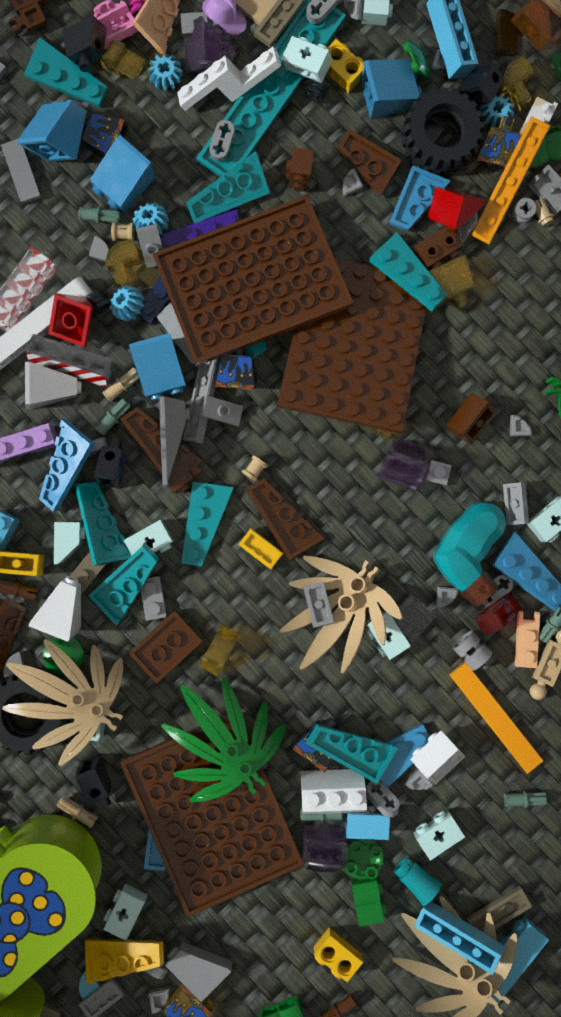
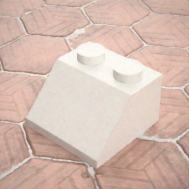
M442 731L433 733L428 739L429 742L424 747L417 748L410 759L422 774L435 785L466 757Z

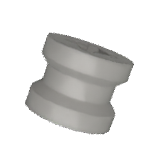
M530 198L519 200L512 211L514 220L518 223L528 222L536 213L535 202Z

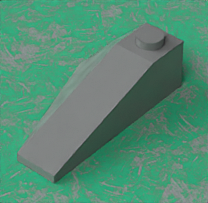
M160 397L163 488H167L186 420H190L189 408H185V401Z

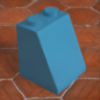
M410 59L364 61L361 85L370 119L410 110L412 104L422 95L421 87L417 86V74H415L411 67Z
M73 100L43 104L19 137L17 144L47 161L77 159L86 110Z
M119 134L90 178V181L93 185L92 190L100 198L104 196L109 200L107 203L115 211L119 209L124 214L156 179L152 163Z
M170 333L129 344L147 399L156 401L160 400V397H164L163 395L165 394L178 395L184 392L183 389H187L175 342Z

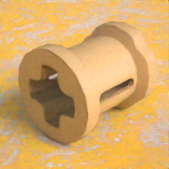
M112 222V241L121 239L134 242V223L118 225L116 222Z
M253 455V460L246 470H242V473L257 482V477L268 465Z

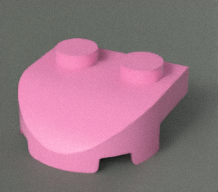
M107 0L94 8V16L106 26L104 49L115 45L117 42L132 36L138 31L132 24L134 17L124 1L121 0L120 3H113L112 0Z

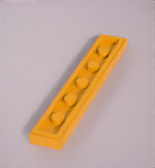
M531 116L478 220V224L471 234L472 237L487 244L491 243L551 125Z
M465 662L449 674L527 774L543 762L542 758Z

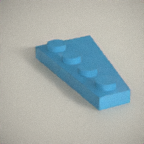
M61 419L59 426L61 427V432L56 437L54 444L56 445V450L49 462L51 468L49 474L45 476L39 500L53 512L58 511L95 445L94 442L67 419Z
M515 531L512 532L492 566L550 609L556 611L558 606L561 605V584Z

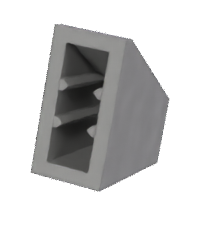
M184 942L178 947L173 946L166 955L167 961L165 966L200 1002L232 970V962L229 959Z

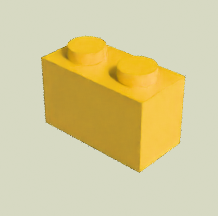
M0 551V573L30 576L43 575L45 555Z

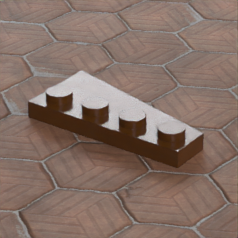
M136 407L120 420L162 475L160 426ZM181 443L171 472L169 485L196 465L199 466L203 463L202 459L194 455Z
M265 479L246 489V492L288 560H291L324 539Z
M8 597L0 606V673L4 670V662L8 652L11 651L12 641L19 630L26 611L24 606Z

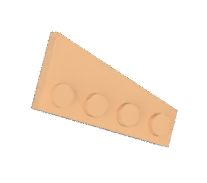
M146 0L132 22L136 29L161 55L164 52L166 53L168 47L166 45L167 40L171 37L173 31L171 27L174 18L177 17L180 0Z

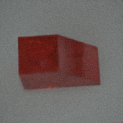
M508 592L495 603L484 608L474 619L487 636L505 628L522 608L512 593Z

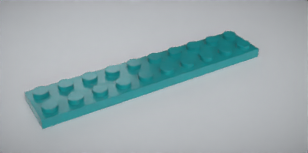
M306 0L274 46L278 51L281 66L241 95L223 119L230 121L234 125L235 130L227 159L221 162L212 159L209 150L213 138L212 135L197 156V162L221 177L250 156L305 78L302 75L286 70L281 60L291 37H303L312 44L327 46L345 21L346 14L335 7L321 23L312 24L306 17L307 6L312 0ZM319 9L316 12L312 10V15L316 13L319 15ZM226 127L224 130H221L222 138H225V134L229 132V129ZM220 144L219 149L216 150L217 155H219L220 152H223L222 144Z

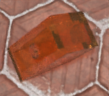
M528 0L511 19L513 24L537 50L552 37L549 8L542 0Z

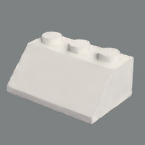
M351 769L326 770L325 773L322 770L301 771L302 815L363 813L367 811L366 787L362 775Z

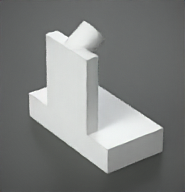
M537 97L518 134L521 138L531 116L548 124L558 103L554 102L552 104Z

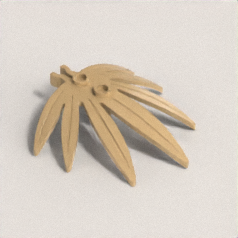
M303 556V559L315 568L338 578H305L291 581L289 585L303 589L305 586L324 582L326 591L339 588L338 592L328 596L331 610L337 605L339 606L332 613L334 623L322 627L304 657L300 669L304 670L320 659L338 641L355 614L342 661L341 673L345 674L353 662L362 641L366 622V608L369 607L371 622L381 645L386 643V625L378 602L387 613L399 620L403 619L402 612L395 600L385 590L373 584L374 576H377L381 570L375 566L373 571L369 572L368 569L371 563L365 560L362 566L363 569L357 574L337 562L318 557ZM308 608L283 626L280 632L288 633L312 624Z
M45 639L44 644L52 659L78 689L40 669L8 662L6 663L7 668L23 682L43 695L67 705V707L45 703H17L3 706V710L16 715L37 719H74L73 723L54 729L32 746L34 750L49 747L66 740L79 731L80 733L71 740L61 755L58 765L62 766L74 758L88 744L100 723L107 724L113 731L116 730L117 727L112 725L111 721L105 718L104 715L110 718H117L120 721L123 717L109 709L121 685L123 659L119 658L113 665L105 687L102 658L97 647L92 645L90 669L94 688H91L73 660L59 647Z
M440 896L439 899L443 909L460 918L448 901ZM405 913L401 914L423 945L446 967L456 973L458 977L437 967L414 960L394 957L392 959L393 962L429 982L463 991L462 995H449L428 1001L416 1007V1011L430 1013L445 1012L466 1005V1008L456 1013L453 1017H478L487 1004L490 1003L495 1006L496 1011L500 1015L504 1013L499 1007V1003L493 998V995L499 1000H504L508 1005L512 1002L506 996H502L498 989L509 975L515 960L517 950L516 933H513L506 942V949L492 975L414 927L417 921L416 918ZM487 913L484 933L497 941L493 918L490 913Z

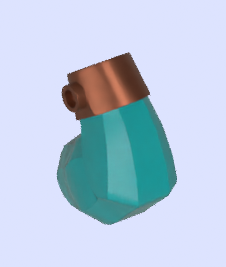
M482 501L471 504L448 528L433 554V560L445 579L476 607L485 602L498 588V585L485 569L482 570L480 561L486 557L491 546L502 538L506 530L505 515L502 510L492 503Z

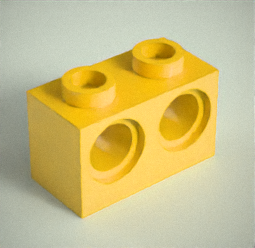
M335 39L328 49L331 57L337 56L340 60L332 59L333 61L326 74L349 94L361 81L364 61L359 56L356 57L351 53L345 43H340ZM347 70H354L356 73L350 74Z
M330 927L314 945L316 961L322 966H328L332 974L338 979L342 978L348 982L363 964L362 954ZM326 947L334 948L331 952L324 951ZM343 960H348L350 962L348 965L345 966L340 964Z

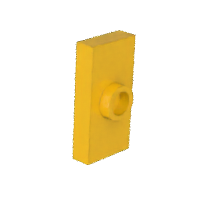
M251 528L238 544L269 569H272L284 554Z

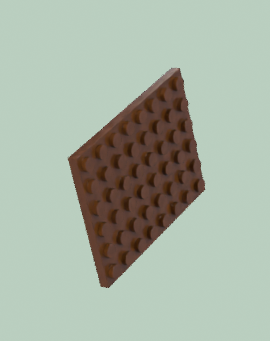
M308 195L153 253L154 260L196 367L354 306V302Z
M335 258L354 306L294 329L277 407L402 434L426 307L377 267Z
M228 714L219 717L228 728L234 740H236ZM200 726L187 731V733L202 740L220 753V750L212 743ZM247 732L248 745H251V739ZM173 738L121 760V766L187 918L304 865L263 767L256 772L258 777L266 783L265 786L262 787L251 775L249 776L253 782V788L256 790L254 795L250 792L248 784L243 781L234 790L221 797L202 802H190V797L211 784L221 782V780L209 782L190 781L175 777L173 772L191 768L221 769L220 765L197 756Z

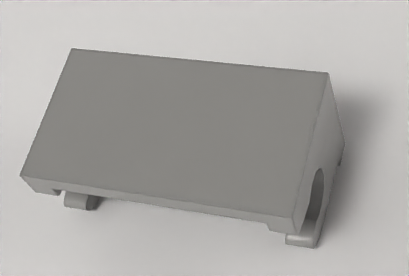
M548 164L539 175L534 177L528 187L539 199L544 198L549 211L555 216L561 211V177Z

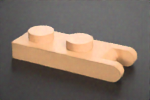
M523 611L517 612L514 665L516 667L537 668L540 612H534L533 620L523 619Z

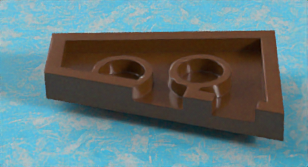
M348 129L338 146V150L378 196L381 197L401 164L402 159Z

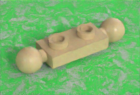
M557 630L555 633L556 642L551 640L547 642L537 668L533 673L532 678L538 680V682L530 687V695L536 700L545 698L547 694L546 684L553 687L560 673L561 630Z

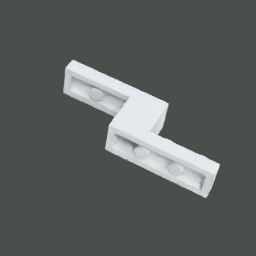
M274 47L270 48L252 63L246 65L241 71L226 56L222 57L178 91L180 107L186 111L216 87L231 102L235 101L281 66L278 51Z

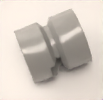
M472 630L464 634L452 647L460 657H465L464 662L471 670L481 667L492 655V651L484 643L480 644V638Z

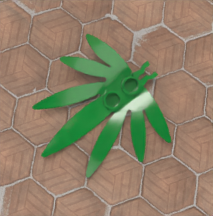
M224 677L221 678L223 697L236 740H234L223 721L205 701L186 686H180L194 718L207 737L220 750V753L202 740L183 730L167 724L161 725L183 747L197 756L221 766V769L191 768L173 772L175 777L190 781L209 782L221 780V782L211 784L190 797V802H202L221 797L234 790L243 781L248 784L250 792L254 795L256 790L253 788V782L249 776L251 775L262 787L266 785L258 777L256 771L271 759L284 735L285 725L282 724L271 733L261 749L267 728V704L262 702L255 719L251 745H248L245 721L239 702Z

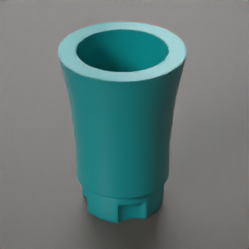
M407 856L398 863L394 870L399 880L416 896L422 906L430 903L442 886L440 881L429 875Z

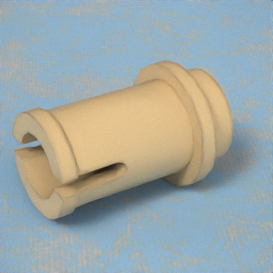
M544 198L539 199L540 202L538 200L535 201L536 214L539 218L538 223L545 227L554 221V214L550 213Z

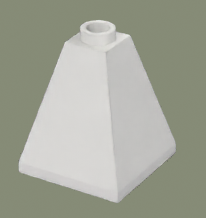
M25 362L26 410L77 397V394H81V381H77L76 377L32 362Z
M66 576V578L60 581L30 621L29 627L69 642L81 628V584L78 583V579Z

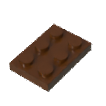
M175 610L134 647L129 654L157 684L203 640Z

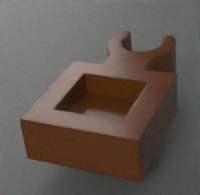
M38 2L19 10L21 17H13L8 20L11 27L18 25L12 29L14 35L22 33L25 28L31 33L48 25Z
M196 465L170 484L169 488L175 494L177 492L182 494L190 487L189 483L202 473V470Z

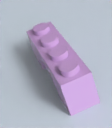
M47 423L0 438V464L19 455L41 452L56 447L54 445L57 437L55 427Z

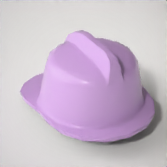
M205 0L203 2L202 9L204 14L226 33L239 35L244 32L247 22L245 16L237 8L236 0Z

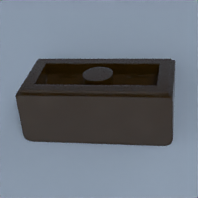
M499 9L496 14L497 56H513L518 54L517 14L505 9Z

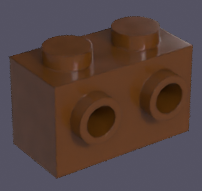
M292 149V158L287 159L286 180H290L289 188H293L295 191L310 190L314 150Z
M446 226L415 245L413 253L427 270L431 269L434 271L443 265L442 261L449 258V260L457 257L460 254L459 251L463 243L454 229Z
M471 393L446 426L455 437L472 445L497 412L489 401Z

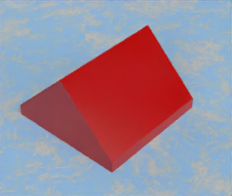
M436 187L428 218L451 229L458 230L486 202L481 198L456 189Z
M54 294L48 334L81 347H86L93 306L89 300L81 296Z

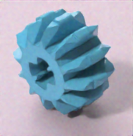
M165 52L162 58L156 54V61L150 60V68L147 69L150 76L149 80L152 84H155L157 90L162 86L165 92L167 87H171L174 90V83L180 84V77L183 76L182 69H180L181 63L176 61L173 55L167 58Z
M500 93L498 97L495 95L491 103L480 105L479 110L483 115L481 120H485L484 126L489 124L490 130H493L495 126L498 129H502L504 117L513 118L514 112L512 110L514 104L508 103L510 96L504 99L502 98L503 94Z
M147 202L144 207L140 205L139 211H134L133 223L136 228L157 224L159 234L161 235L163 229H168L169 217L162 205L159 206L156 202L151 205Z
M125 285L123 288L119 287L118 292L113 293L114 297L110 299L112 304L109 308L112 310V314L118 319L127 322L131 319L136 320L137 314H141L140 310L145 307L143 304L145 298L140 290L128 285Z

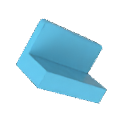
M348 813L345 823L346 838L389 840L390 817L375 813Z

